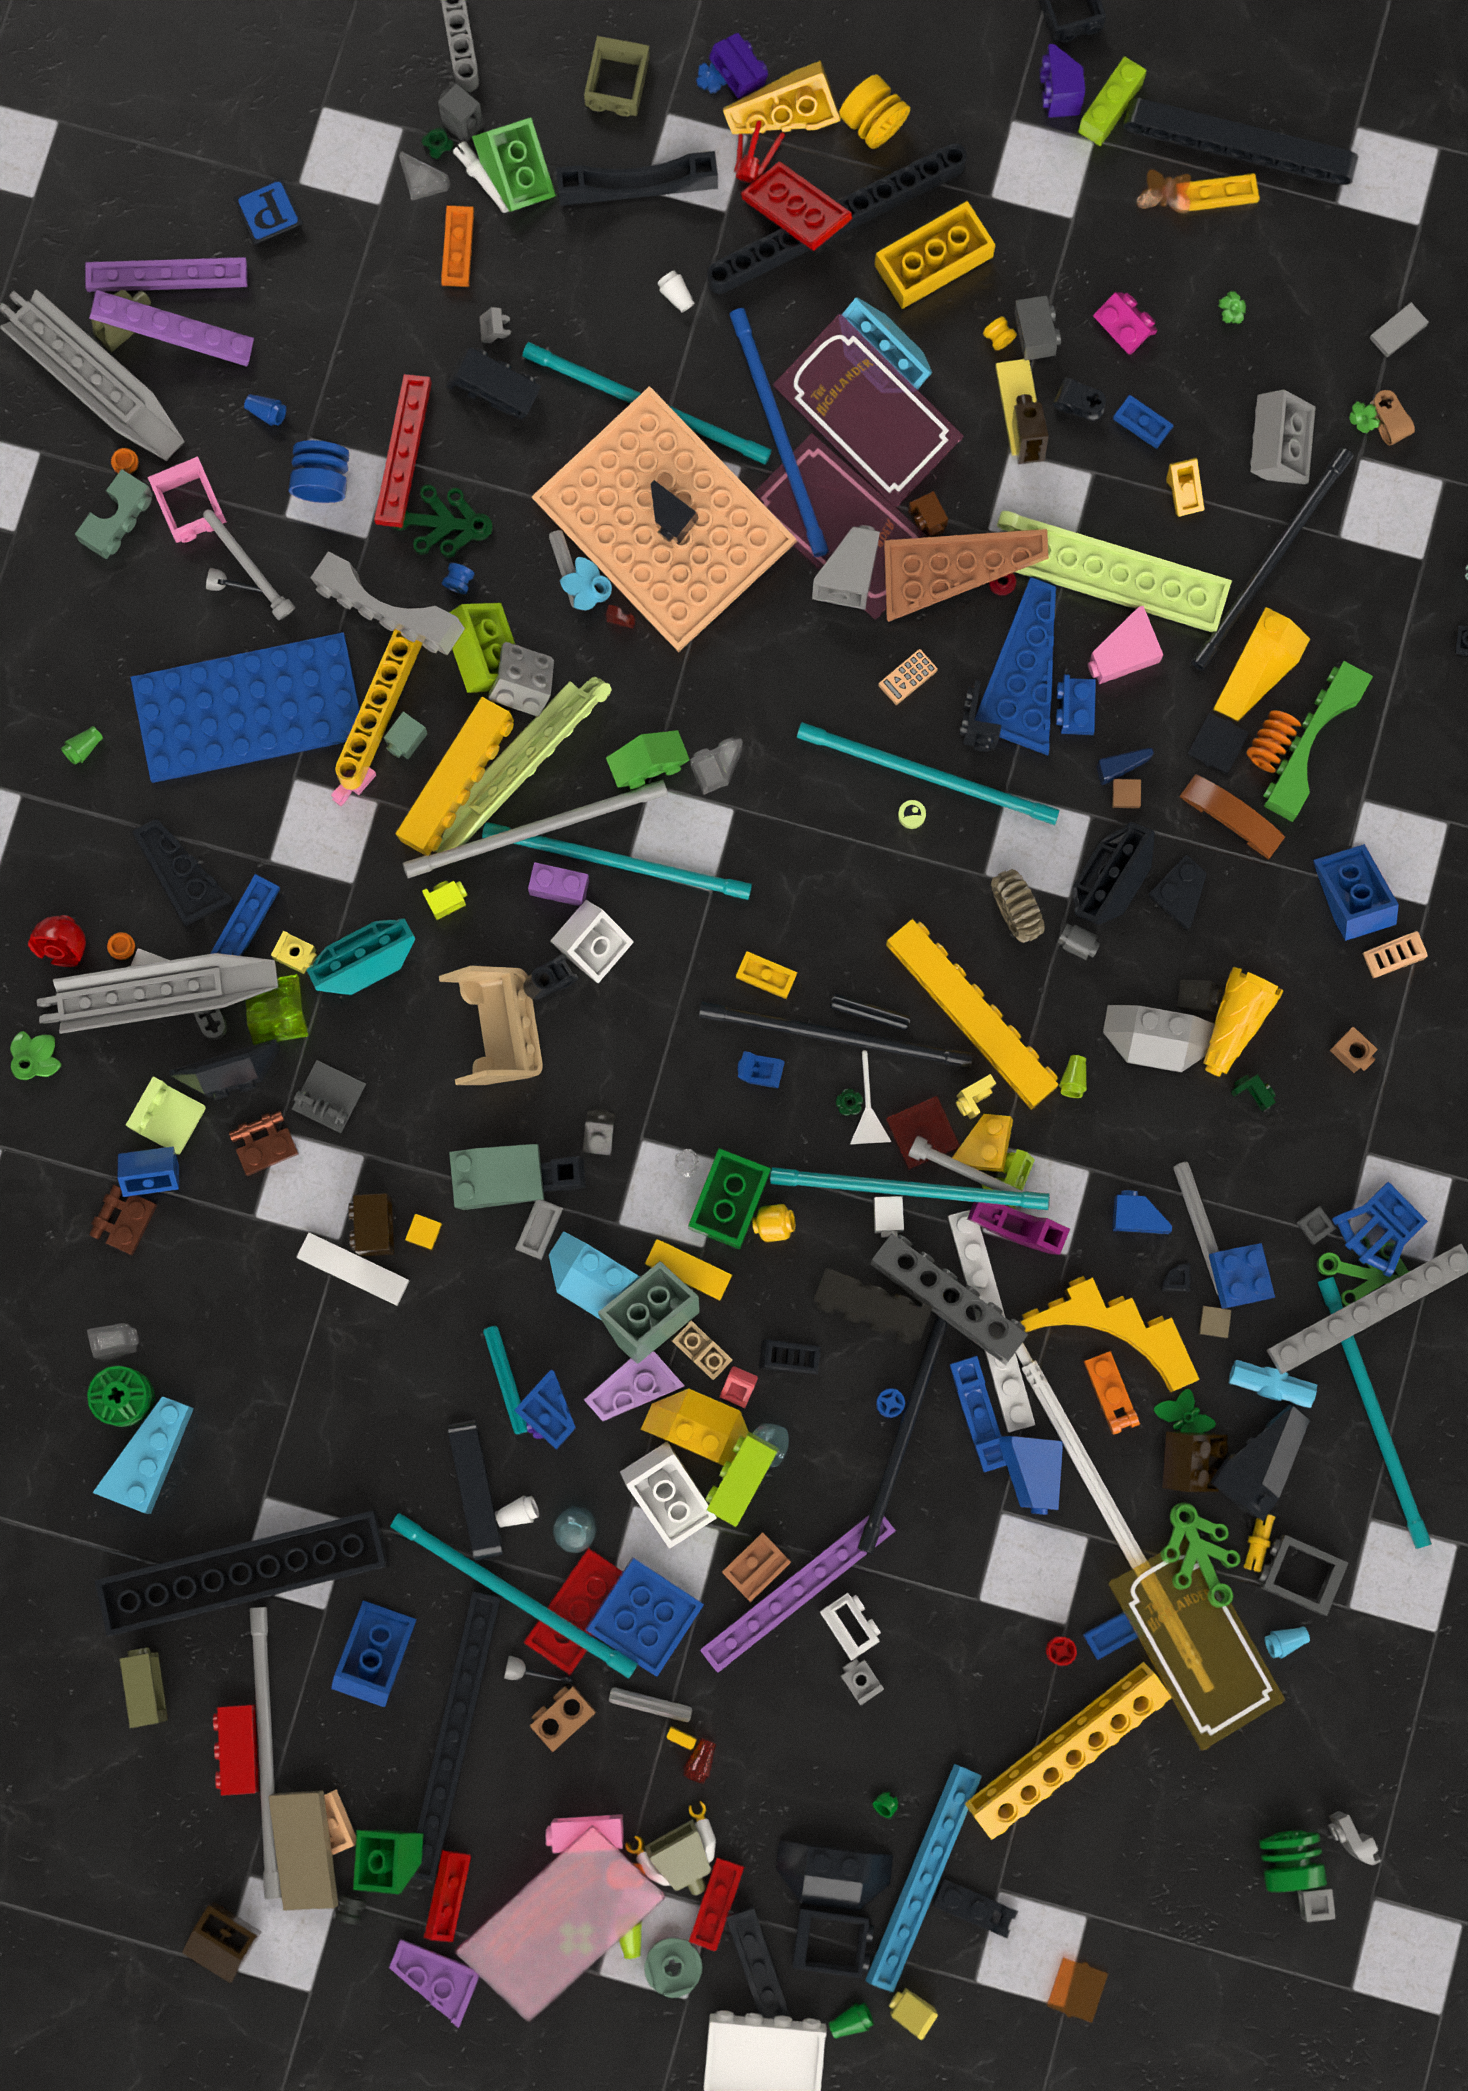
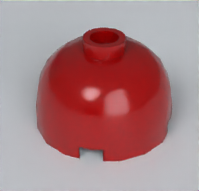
M65 915L43 919L35 926L28 941L30 950L36 956L43 959L44 955L49 958H53L51 964L62 967H75L82 959L86 945L85 934L80 926L76 924L73 918Z

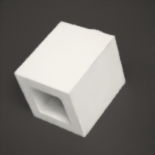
M902 1196L874 1197L875 1233H881V1238H889L892 1233L898 1237V1233H902L904 1230Z

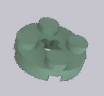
M668 1937L658 1941L648 1951L644 1972L647 1982L654 1990L664 1996L676 1998L691 1992L698 1983L702 1973V1961L698 1950L688 1940ZM670 1959H674L676 1963L680 1962L682 1965L678 1969L677 1975H672L671 1971L665 1970V1966L669 1965Z

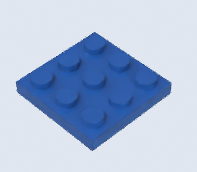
M632 1557L587 1625L586 1630L657 1677L704 1604Z

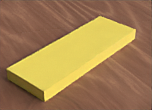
M1024 359L996 363L995 365L1012 456L1016 455L1012 428L1014 406L1017 405L1016 398L1023 394H1029L1032 396V401L1037 402L1029 360L1024 361Z

